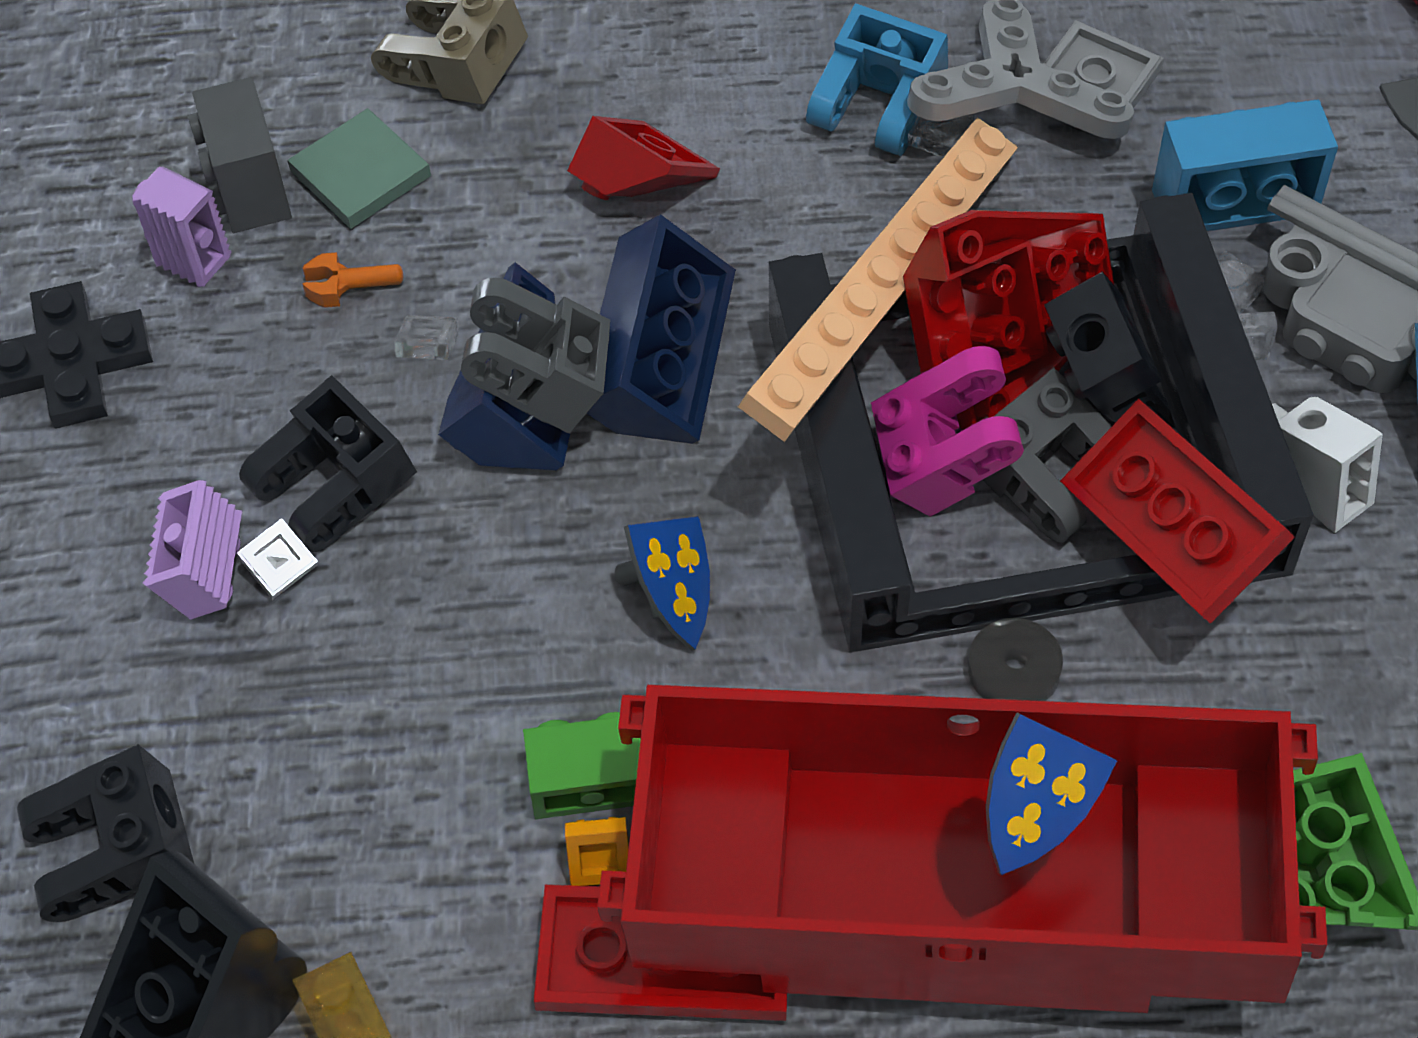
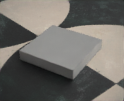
M1075 20L1043 64L1056 70L1074 73L1080 80L1102 89L1120 92L1134 109L1162 70L1164 58Z

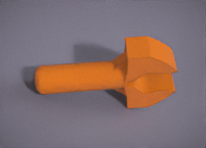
M337 252L323 253L307 262L303 266V272L306 281L328 280L324 282H304L302 285L305 295L310 301L322 307L340 306L341 295L348 289L400 285L403 282L404 274L399 264L347 268L340 264Z

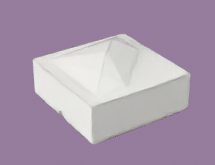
M280 519L237 552V558L272 600L317 566V560L283 519Z

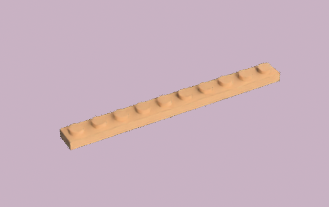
M977 117L751 387L738 408L785 442L904 293L903 275L929 228L969 211L1018 147L1006 139L998 129L989 126Z

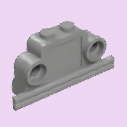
M1283 185L1277 195L1272 198L1267 210L1295 225L1289 233L1278 237L1271 245L1263 289L1265 295L1273 304L1289 309L1283 328V337L1286 343L1305 358L1316 360L1340 373L1351 383L1364 386L1377 393L1394 391L1408 373L1417 380L1415 323H1418V253Z

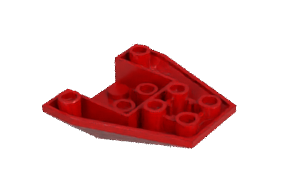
M970 210L929 228L903 275L921 374L966 349L986 346L994 348L999 352L1006 377L1004 386L998 392L957 414L958 423L962 430L983 419L995 416L1051 369L1055 368L1059 371L1068 360L1066 355L1061 357L1048 338L1046 328L1053 324L1044 304L1100 272H1103L1114 284L1103 214Z

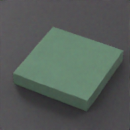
M368 108L288 159L290 171L350 229L431 176L429 164Z

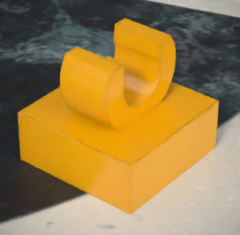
M614 816L608 817V819L590 821L582 819L576 822L565 823V839L571 885H599L602 870L626 872L629 850L626 817L617 818Z

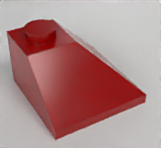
M592 116L567 171L583 181L581 188L599 199L609 200L610 196L633 197L716 178L720 168L644 121Z

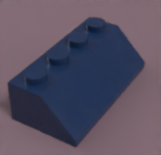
M661 214L618 238L600 315L611 320L604 392L586 414L616 434L693 444L700 440L736 269Z

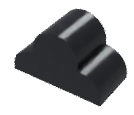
M179 852L161 853L150 857L80 1038H268L284 1021L297 1002L306 981L307 965L300 956L277 938L276 933L187 857Z

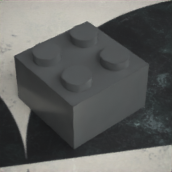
M253 77L193 91L192 95L197 113L188 115L189 123L196 145L203 143L207 145V147L198 149V156L206 183L217 180V184L208 186V188L213 191L212 197L215 198L214 203L217 204L216 210L219 211V215L227 214L232 233L291 219L289 203Z

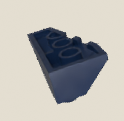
M515 262L508 267L503 279L555 304L554 293ZM497 303L495 306H493V307H491V308H494V309H495L496 306H498L500 303ZM480 329L478 333H483L486 331ZM461 370L448 396L438 434L454 449L461 451L479 466L556 471L564 466L570 433L544 423L501 398L472 385L464 378Z

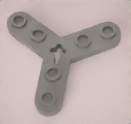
M990 0L983 5L979 21V32L984 60L969 62L965 65L936 72H928L914 78L911 82L907 99V106L911 112L918 117L931 121H946L1012 103H1019L1090 134L1109 139H1116L1126 135L1134 115L1133 106L1120 92L1102 89L1080 80L1074 73L1056 70L1040 63L1031 15L1019 0Z

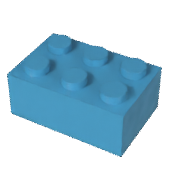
M1319 99L1297 103L1287 102L1276 106L1248 110L1239 109L1228 113L1185 117L1179 120L1166 121L1152 192L1154 198L1163 195L1175 196L1193 193L1206 231L1286 220L1267 210L1272 198L1277 195L1283 185H1286L1322 204L1338 145Z

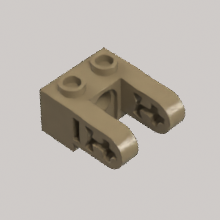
M409 0L406 4V13L409 19L420 29L437 34L436 37H418L395 33L386 34L372 53L371 62L379 74L392 82L439 89L444 99L485 104L527 40L528 35L514 0Z

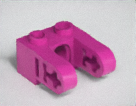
M986 346L966 349L871 402L888 486L892 497L931 517L975 493L973 486L975 483L1014 463L1022 456L1024 448L1018 425L1012 418L1004 416L990 417L973 424L957 434L955 432L956 429L960 428L957 414L998 392L1006 382L1001 357L996 349Z

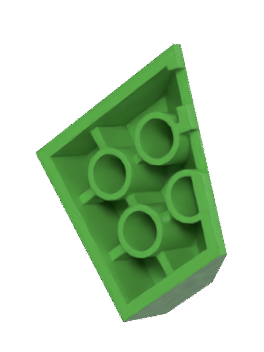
M1359 753L1316 764L1314 773L1311 775L1303 774L1302 768L1293 770L1299 905L1326 907V924L1418 930V891L1363 754Z

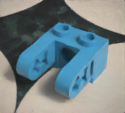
M855 3L834 42L835 51L811 95L807 107L806 122L832 132L841 121L860 84L880 90L893 96L880 120L875 137V147L902 156L923 119L911 112L907 106L911 82L914 78L928 72L948 69V36L945 33Z

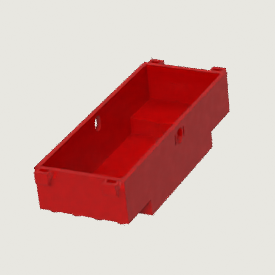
M647 685L646 696L622 695L618 725L621 743L629 745L632 744L633 738H641L626 872L601 871L597 908L602 921L610 922L613 916H621V924L633 968L761 975L763 992L1148 1013L1151 996L1285 1003L1299 966L1302 952H1311V958L1320 959L1323 958L1327 948L1326 907L1299 905L1293 767H1302V773L1305 775L1314 773L1318 761L1316 724L1291 723V711ZM1016 713L1116 759L1117 762L1103 791L1086 818L1063 842L1032 863L1003 875L998 873L988 842L986 800L991 770L1001 743ZM956 715H968L975 717L978 721L970 724H959L951 721L949 718Z

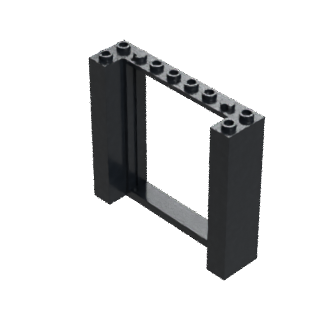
M1193 193L1175 196L1163 195L1150 200L1140 201L1134 234L1107 239L1113 282L1117 284L1118 290L1123 295L1137 330L1162 380L1156 385L1160 388L1171 412L1170 418L1166 423L1295 537L1252 582L1292 576L1314 514ZM822 253L805 256L793 255L784 259L769 261V328L776 357L838 285V283L830 284ZM904 291L881 321L910 317L906 291ZM853 357L794 429L849 653L1179 595L1137 554L915 593Z

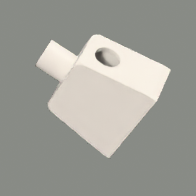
M1319 397L1308 398L1290 412L1273 403L1272 406L1312 512L1328 529L1336 533L1375 502L1383 434Z

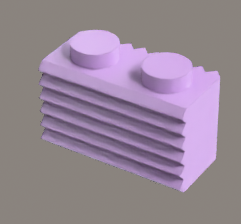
M158 167L148 179L143 180L137 186L132 195L133 205L137 210L144 230V236L149 244L156 267L163 266L164 271L171 270L172 275L179 274L181 279L187 278L189 283L196 282L197 287L205 286L229 259L231 250L228 249L230 244L226 243L227 237L224 236L226 231L222 230L223 224L220 223L221 218L218 217L217 204L214 203L215 198L212 197L213 191L165 167Z
M201 480L163 492L158 498L161 503L157 506L159 512L155 516L158 521L153 526L156 530L151 535L154 538L150 544L153 549L148 553L151 558L146 563L149 568L144 573L148 577L143 581L146 587L190 620L227 607V602L233 593L231 577L234 558L240 548L238 534L242 510H236L235 505L227 504L228 499L220 498L221 493L213 492L214 487L206 486L207 481Z

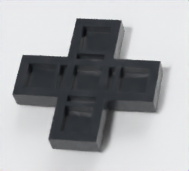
M82 281L31 292L30 300L36 333L0 341V398L45 388L49 417L55 429L107 417L108 412L101 374L153 362L146 322L141 309L91 320L87 294Z

